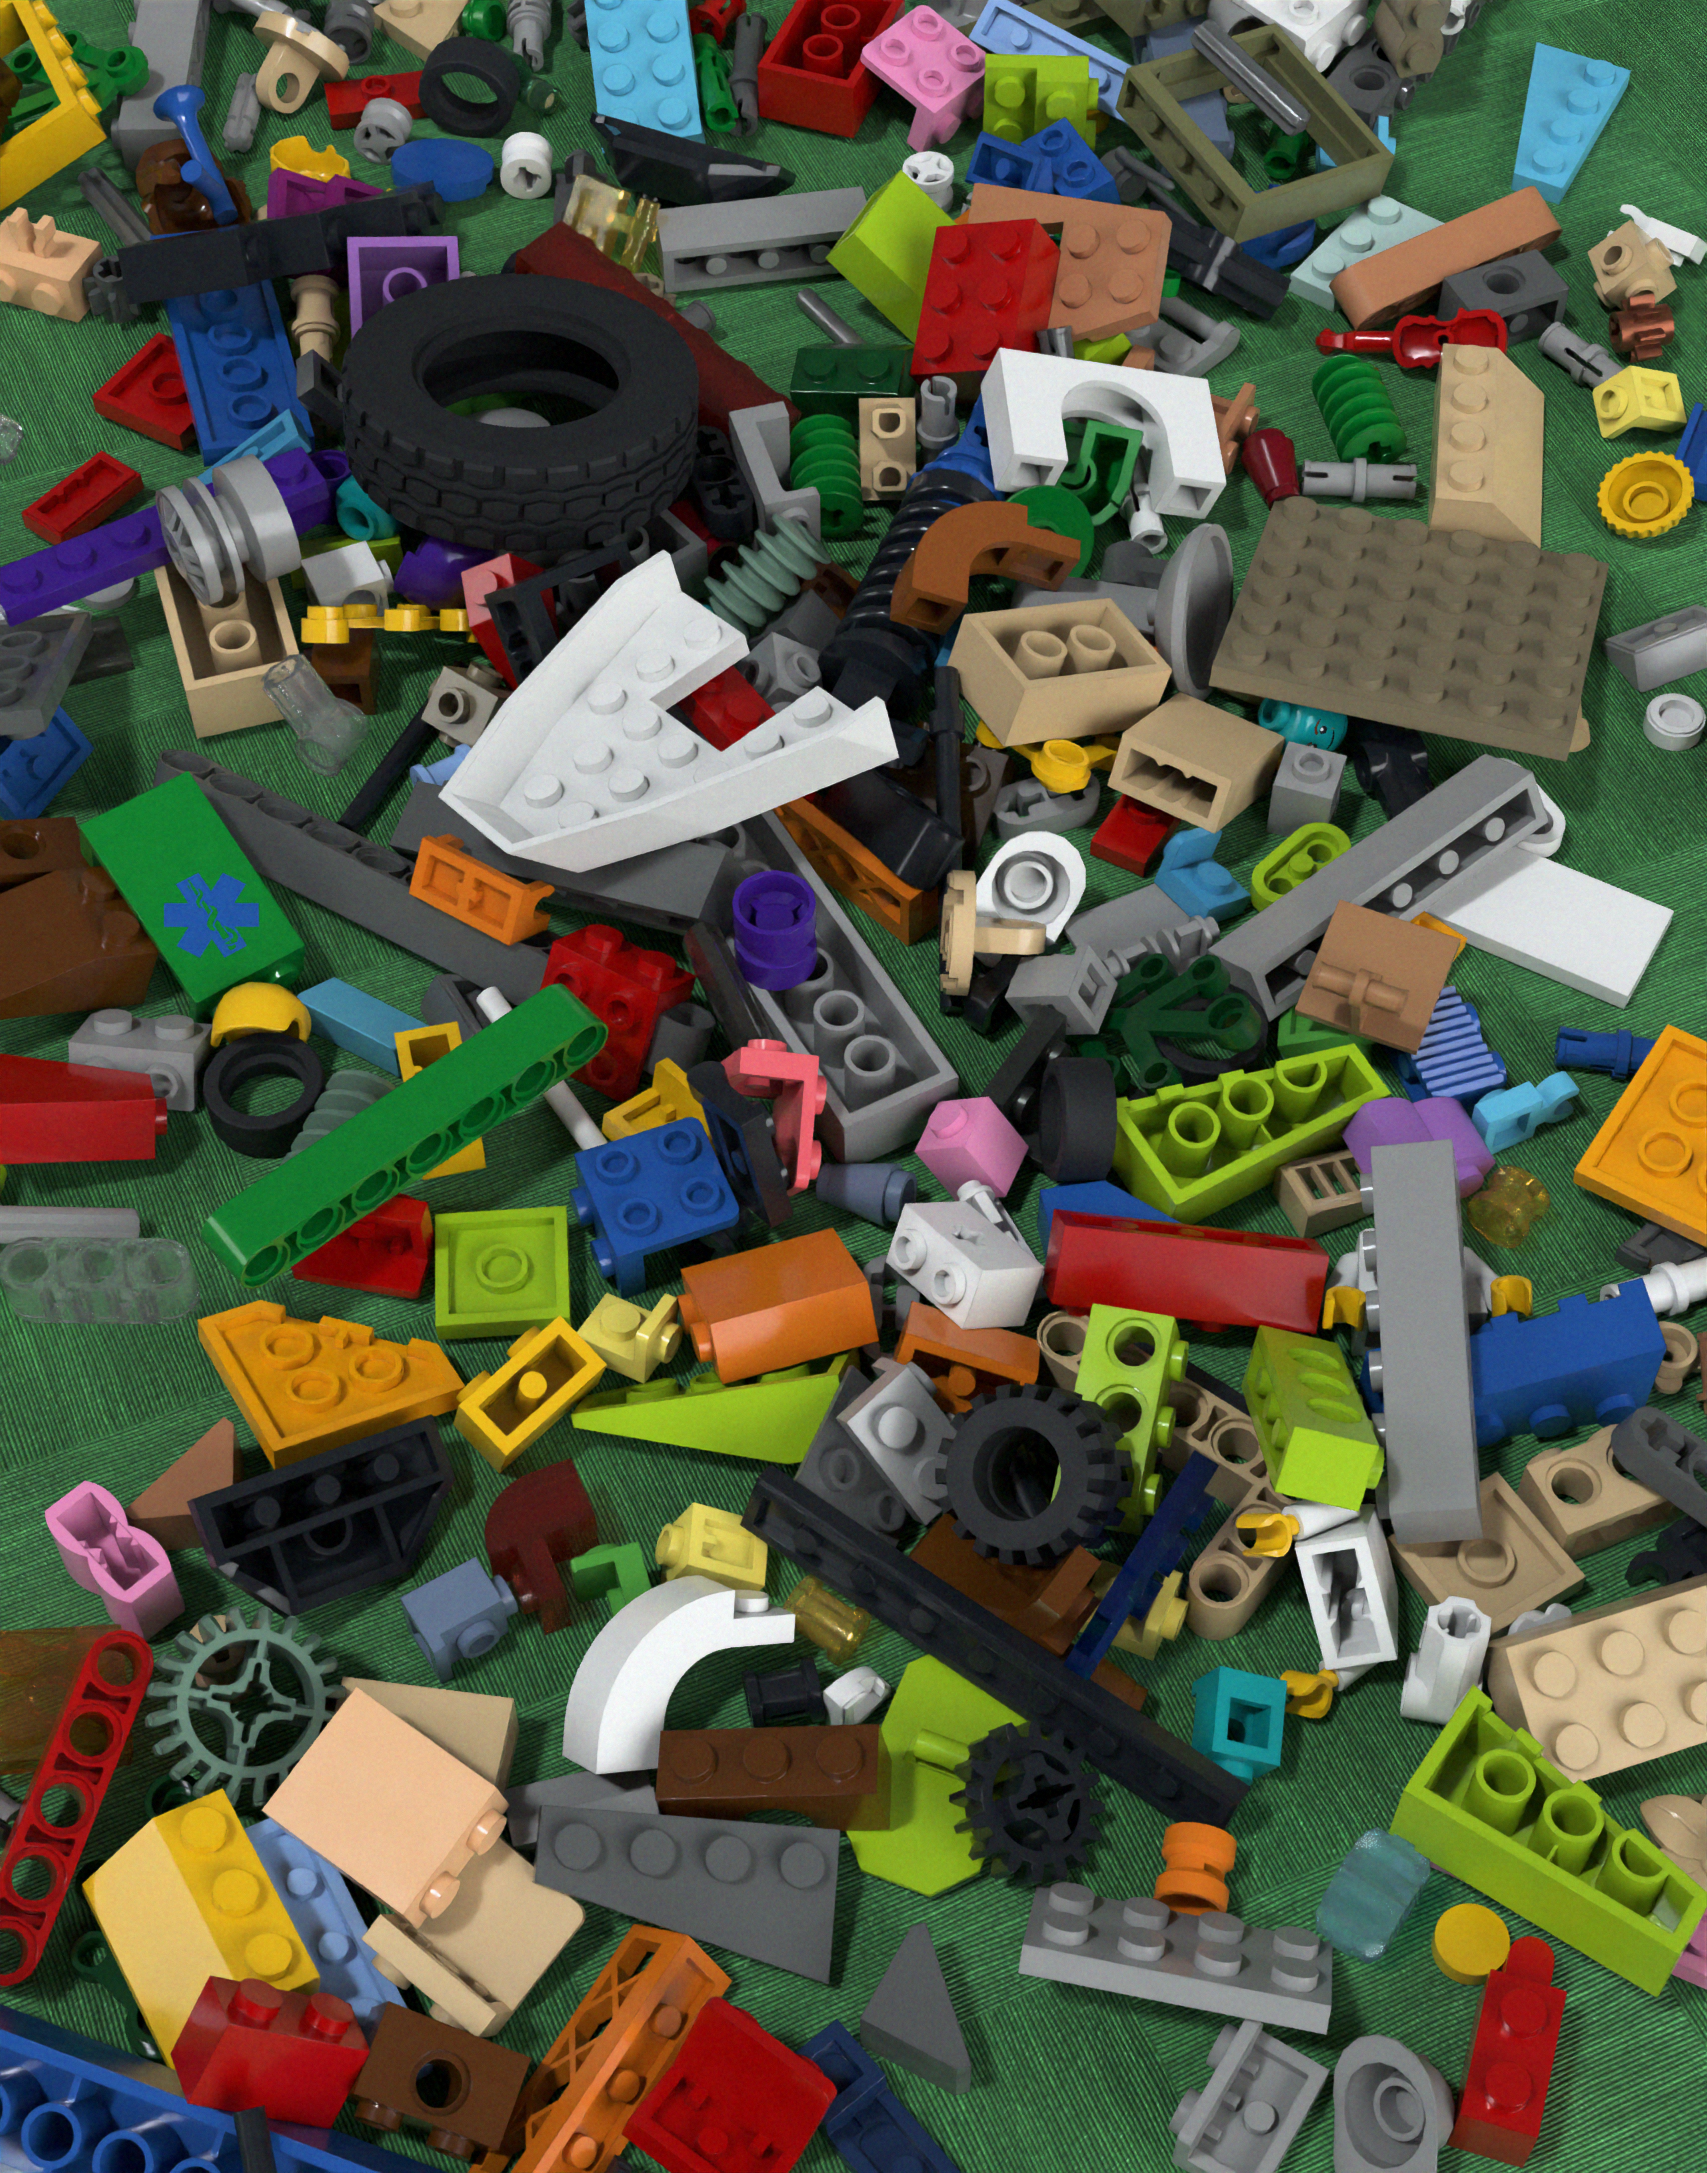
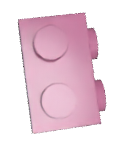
M926 5L917 6L863 47L860 56L861 62L917 108L906 142L917 152H926L937 142L941 144L946 143L956 133L961 123L969 117L976 119L983 113L985 54L987 53Z

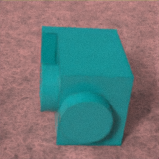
M1219 1666L1192 1683L1191 1696L1196 1697L1191 1747L1249 1786L1252 1785L1253 1778H1258L1279 1767L1287 1681L1224 1666ZM1228 1728L1232 1731L1235 1741L1227 1740Z

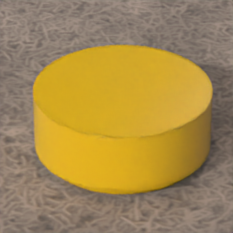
M1472 1903L1459 1904L1444 1912L1437 1922L1431 1940L1432 1955L1439 1969L1450 1979L1465 1985L1483 1984L1486 1982L1491 1969L1501 1971L1510 1950L1509 1932L1502 1919L1492 1910Z

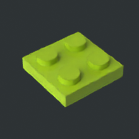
M567 1206L435 1214V1327L438 1340L523 1335L535 1325L541 1331L544 1330L559 1315L572 1327Z

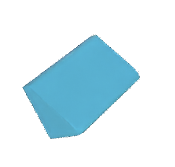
M335 977L296 996L309 1011L311 1032L399 1078L401 1076V1069L394 1033L429 1027V1025Z

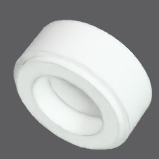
M1675 693L1663 694L1654 698L1649 703L1643 721V731L1650 742L1662 749L1670 751L1687 750L1696 745L1700 740L1706 715L1700 704L1688 696Z

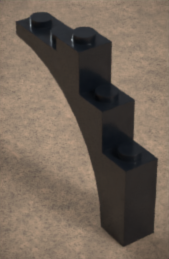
M431 180L301 212L142 241L116 249L129 305L244 287L272 277L332 268L347 262V237L438 236L444 233L443 224L446 220V209L442 196L436 192L434 181Z

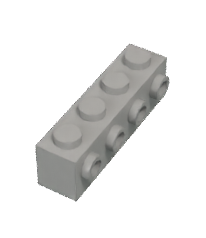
M863 187L654 210L657 255L662 279L665 282V293L840 273L825 258L866 204Z

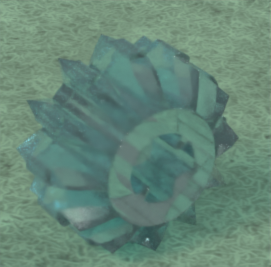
M1378 1826L1366 1831L1362 1837L1358 1838L1350 1853L1346 1855L1340 1868L1333 1875L1329 1887L1323 1894L1322 1901L1315 1911L1316 1931L1331 1941L1330 1945L1349 1957L1354 1955L1367 1964L1381 1959L1383 1954L1390 1948L1396 1936L1399 1935L1423 1894V1889L1430 1879V1859L1414 1849L1415 1845L1396 1833L1393 1836Z

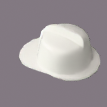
M1027 831L1009 839L996 852L976 884V916L1039 922L1047 926L1046 936L1055 942L1078 906L1086 887V868L1079 851L1064 837L1048 831ZM974 952V956L991 968L1001 960L1003 955L1000 953Z

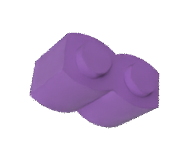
M1395 1097L1373 1100L1364 1103L1340 1133L1363 1173H1372L1371 1146L1452 1139L1459 1173L1460 1199L1476 1192L1484 1182L1483 1177L1496 1163L1461 1102L1450 1097H1433L1414 1103L1407 1099Z

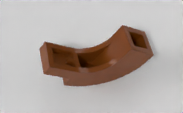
M982 501L957 507L939 517L929 527L903 565L893 588L890 620L945 636L967 605L969 576L976 574H996L1056 592L1080 560L1081 541L1056 534L1051 530L1027 525L1028 506L1004 501Z

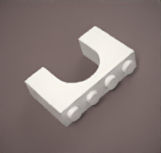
M999 347L980 385L995 490L1017 493L1034 485L1055 486L1068 463L1062 419L1071 417L1091 418L1107 424L1143 431L1144 436L1139 452L1145 464L1152 509L1155 513L1205 519L1227 484L1208 379Z

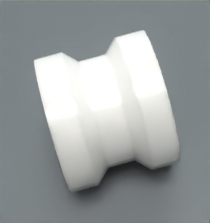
M519 132L511 135L505 141L502 148L503 164L500 170V179L503 188L513 197L520 199H535L543 196L549 190L552 182L553 149L550 143L541 135L532 132Z
M932 151L918 152L907 158L903 164L902 171L945 213L950 210L953 204V190L950 186L954 178L953 162L947 156Z

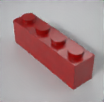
M1054 1209L1042 1287L1051 1303L1058 1305V1310H1066L1068 1315L1077 1317L1086 1315L1090 1318L1092 1304L1095 1303L1188 1319L1192 1327L1210 1332H1227L1229 1325L1233 1324L1254 1327L1255 1333L1258 1332L1259 1325H1264L1293 1333L1316 1334L1330 1256L1315 1239Z

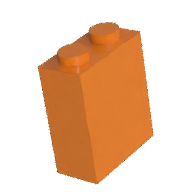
M834 1228L680 1269L685 1294L675 1297L678 1298V1316L685 1335L691 1334L699 1363L702 1364L710 1361L722 1385L879 1341L868 1281Z

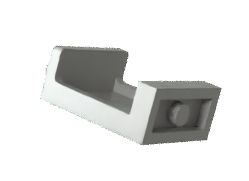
M780 401L730 411V446L754 497L756 525L753 530L747 533L753 551L757 553L761 549L754 534L757 529L773 537L778 533L771 519L774 513L789 521L792 519L796 520L821 544L820 495L817 488L808 487L791 491L789 414L784 402Z

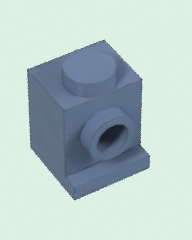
M476 1557L400 1597L407 1629L441 1684L454 1677L451 1668L452 1663L463 1657L474 1658L489 1651L501 1636L509 1632L506 1618L519 1611L515 1598L501 1575L498 1574L489 1579Z

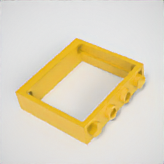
M0 0V58L2 59L30 39L61 102L56 108L0 146V211L107 138L96 116L97 113L102 111V108L90 90L85 86L89 81L77 62L70 56L74 51L68 40L56 27L59 24V20L50 11L45 0Z

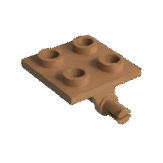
M1339 899L1296 1005L1295 1015L1417 1055L1460 946L1461 939Z

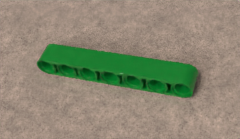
M557 983L542 989L220 1206L204 1223L201 1230L202 1242L244 1288L254 1289L269 1283L591 1061L603 1048L608 1038L609 1029L607 1025L566 985Z

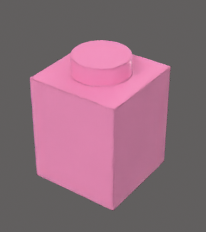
M988 1096L938 1102L928 1119V1124L914 1152L953 1199L959 1201L957 1196L958 1189L971 1180H978L981 1185L990 1186L995 1193V1198L1006 1197L1029 1146Z

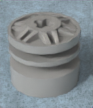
M253 453L213 468L212 482L215 497L211 495L207 487L196 476L183 480V494L174 484L157 490L155 493L161 530L171 559L196 598L204 606L222 600L223 587L231 595L244 591L243 562L260 583L299 569L301 566L299 542L286 505L271 475Z

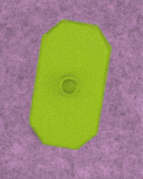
M930 1654L907 1664L881 1726V1731L892 1760L890 1830L845 1831L861 1872L928 1897H932L979 1874L986 1858L985 1856L972 1861L968 1854L976 1842L972 1832L966 1834H956L954 1826L960 1820L966 1818L964 1807H958L949 1802L950 1794L963 1790L966 1786V1783L960 1780L953 1772L955 1765L972 1759L967 1746L975 1740L988 1736V1731L1010 1722L1015 1727L1028 1722Z

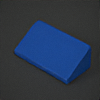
M981 131L965 182L972 185L974 183H983L1054 194L1050 157Z

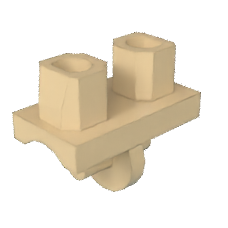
M859 398V460L863 501L903 500L906 495V486L913 473H916L915 398Z

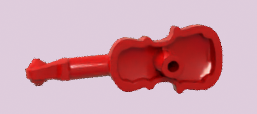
M1459 308L1457 316L1453 320L1445 322L1438 321L1436 316L1429 315L1426 318L1408 315L1400 319L1394 331H1347L1336 334L1331 329L1324 328L1315 337V346L1318 347L1323 355H1329L1335 349L1349 353H1393L1395 359L1402 367L1410 369L1421 366L1429 369L1434 368L1437 363H1440L1443 343L1499 348L1505 355L1508 347L1506 323L1498 312L1491 309L1466 311L1465 308Z

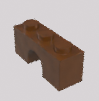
M879 1724L660 1731L655 1800L662 1815L745 1822L746 1814L763 1809H784L809 1817L813 1821L815 1828L836 1829L840 1831L890 1830L892 1760Z

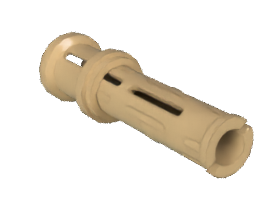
M322 275L302 276L296 279L290 288L291 298L296 303L297 318L292 323L291 336L300 347V357L314 349L333 365V347L337 344L341 335L340 326L335 321L334 303L339 299V286L333 279ZM308 412L315 439H324L323 425L326 426V435L328 437L336 433V429L319 415H313Z

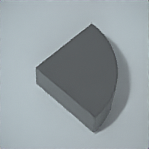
M1650 1221L1618 1247L1614 1260L1635 1273L1647 1275L1650 1274L1652 1267L1657 1264L1669 1261L1677 1266L1707 1257V1249L1684 1236Z

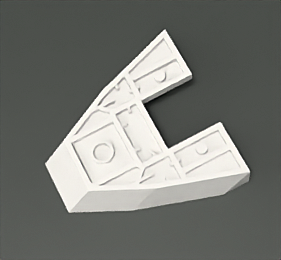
M661 550L616 580L511 694L438 797L507 854L580 873L717 832L897 759L899 755L885 702L877 696L853 711L817 686L722 752L667 713L666 710L747 656L750 651L743 633L681 591L671 556L665 550Z

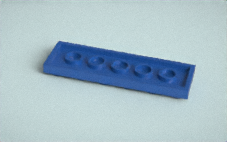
M199 231L150 236V240L194 233ZM271 278L244 287L163 299L204 467L213 466L288 408L304 426L312 447V451L308 454L315 453L314 432L308 411L297 398V371Z

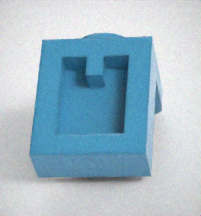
M1202 827L1190 831L1183 830L1173 836L1164 848V859L1154 883L1189 917L1199 915L1204 919L1211 916L1216 922L1243 914L1251 897L1231 876L1230 872L1212 858L1222 835L1221 830L1216 834Z

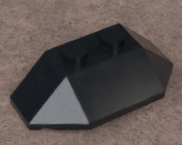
M592 111L589 122L621 186L638 194L636 203L644 207L659 210L667 209L668 204L685 207L772 197L794 185L796 174L780 165Z
M431 1414L187 1501L211 1570L286 1619L289 1616H296L409 1572L434 1524L442 1500L448 1496L456 1477L435 1420Z

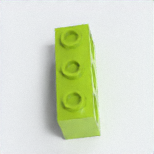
M1093 1303L1074 1392L1082 1394V1400L1096 1402L1105 1409L1107 1413L1102 1419L1104 1422H1107L1109 1416L1114 1411L1121 1408H1133L1142 1414L1138 1425L1131 1431L1123 1433L1124 1437L1115 1443L1117 1450L1130 1451L1133 1467L1122 1468V1476L1128 1479V1482H1133L1131 1498L1119 1497L1116 1507L1126 1512L1120 1526H1105L1104 1528L1141 1536L1145 1515L1155 1517L1160 1504L1163 1478L1160 1474H1154L1158 1448L1169 1449L1172 1442L1176 1408L1168 1407L1167 1403L1172 1381L1182 1383L1184 1380L1189 1356V1342L1180 1340L1181 1336L1173 1316ZM1144 1342L1155 1348L1150 1360L1142 1365L1128 1366L1119 1361L1123 1350L1133 1343ZM1060 1462L1056 1475L1051 1503L1054 1500L1060 1485Z

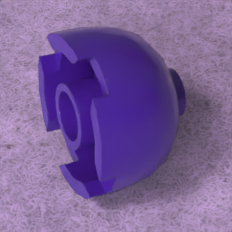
M426 535L417 548L415 555L410 551L406 553L396 574L393 590L402 595L404 600L412 605H426L432 614H440V609H465L466 602L461 572L497 558L499 550L465 546V544L452 543Z

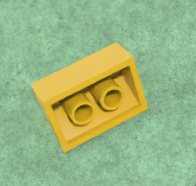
M223 1788L152 1818L82 1884V1892L167 2067L176 2070L170 2053L210 1975L236 1981H242L247 1978L259 1979L269 1983L276 1989L310 1996L319 1993L320 1975Z

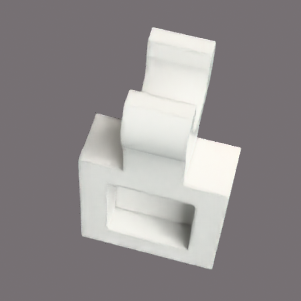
M1624 204L1621 206L1619 211L1628 217H1632L1634 223L1652 239L1657 237L1664 243L1674 259L1672 265L1681 267L1684 259L1700 265L1707 251V243L1702 239L1655 218L1647 217L1633 205ZM1609 231L1607 237H1608L1610 234H1612L1614 231Z

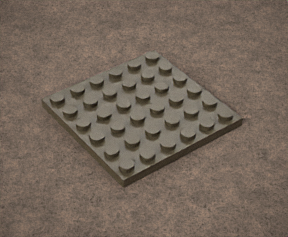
M1302 496L1282 498L1279 501H1274L1212 664L1209 686L1567 762L1610 563L1596 561L1593 557L1583 553L1565 555L1541 550L1536 545L1523 541L1506 543L1487 539L1470 530H1458L1453 533L1429 530V527L1419 520H1393L1373 516L1361 508L1349 507L1339 509L1319 505L1313 500Z

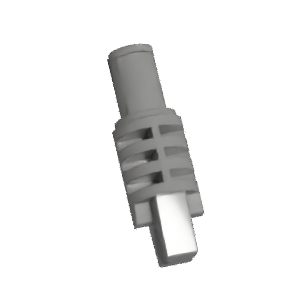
M508 0L507 32L513 39L512 60L519 72L529 73L531 61L534 72L539 71L543 67V42L549 37L551 32L552 0Z

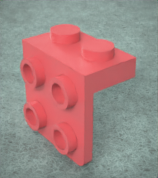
M770 1039L749 1040L747 1047L739 1048L720 1063L725 1067L730 1086L743 1097L774 1100L772 1120L776 1128V1135L771 1137L775 1154L785 1165L791 1179V1185L786 1188L789 1198L805 1190L808 1187L809 1179L815 1180L820 1170L821 1143L819 1140H813L815 1114L820 1115L825 1104L826 1078L823 1075H818L819 1056L787 1052V1043Z

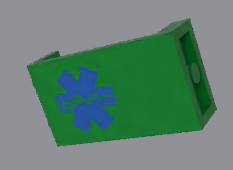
M189 771L79 825L82 856L90 867L102 866L188 996L189 1017L193 1019L194 1023L205 1024L213 1020L217 1006L223 996L236 986L247 982L279 984L284 988H288L299 978L300 972L304 971L305 944Z

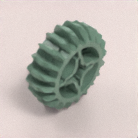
M235 1606L226 1612V1632H223L218 1621L211 1614H207L198 1621L199 1633L204 1643H201L196 1637L186 1631H181L173 1639L177 1650L185 1658L184 1661L166 1654L158 1658L155 1664L156 1668L162 1674L173 1679L172 1684L155 1682L147 1686L146 1696L155 1701L167 1702V1710H158L148 1714L145 1717V1725L147 1728L153 1729L169 1726L171 1736L156 1743L152 1750L157 1757L164 1756L175 1748L179 1750L184 1759L175 1764L169 1771V1776L172 1780H180L192 1768L201 1773L193 1786V1796L201 1798L207 1795L212 1790L215 1781L222 1782L221 1789H224L232 1806L236 1804L239 1798L241 1785L246 1786L247 1798L253 1808L265 1805L268 1795L267 1781L270 1782L276 1792L290 1774L289 1770L294 1769L320 1735L321 1726L326 1727L336 1714V1712L326 1711L325 1703H333L338 1699L344 1698L346 1696V1688L343 1685L337 1684L324 1687L321 1677L328 1675L338 1668V1662L336 1658L330 1657L315 1665L309 1654L322 1643V1638L317 1633L307 1637L300 1645L291 1640L299 1626V1619L289 1616L286 1618L276 1633L270 1631L273 1618L272 1610L268 1607H261L255 1613L251 1628H247L242 1608ZM245 1648L243 1663L238 1666L232 1684L221 1686L211 1684L207 1688L191 1685L195 1674L207 1658L224 1650ZM268 1654L280 1661L292 1674L298 1685L302 1704H297L294 1698L280 1695L273 1688L269 1679L271 1662L267 1661ZM249 1683L248 1690L253 1691L257 1695L252 1702L260 1700L262 1710L270 1712L259 1713L251 1718L243 1730L244 1723L239 1722L235 1718L240 1711L232 1713L230 1703L223 1701L233 1700L245 1692ZM188 1708L197 1710V1714L213 1718L220 1725L223 1732L222 1751L226 1752L224 1761L213 1755L200 1742L191 1725ZM285 1725L300 1727L290 1748L277 1761L267 1765L247 1767L249 1752L255 1748L256 1739L263 1727L281 1728Z

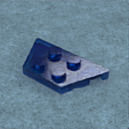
M1194 1450L1063 1666L1088 1681L1128 1615L1142 1621L1163 1587L1162 1583L1152 1578L1154 1572L1156 1571L1169 1578L1191 1541L1181 1535L1179 1531L1183 1527L1192 1534H1195L1216 1500V1497L1206 1492L1205 1488L1219 1467L1217 1463Z

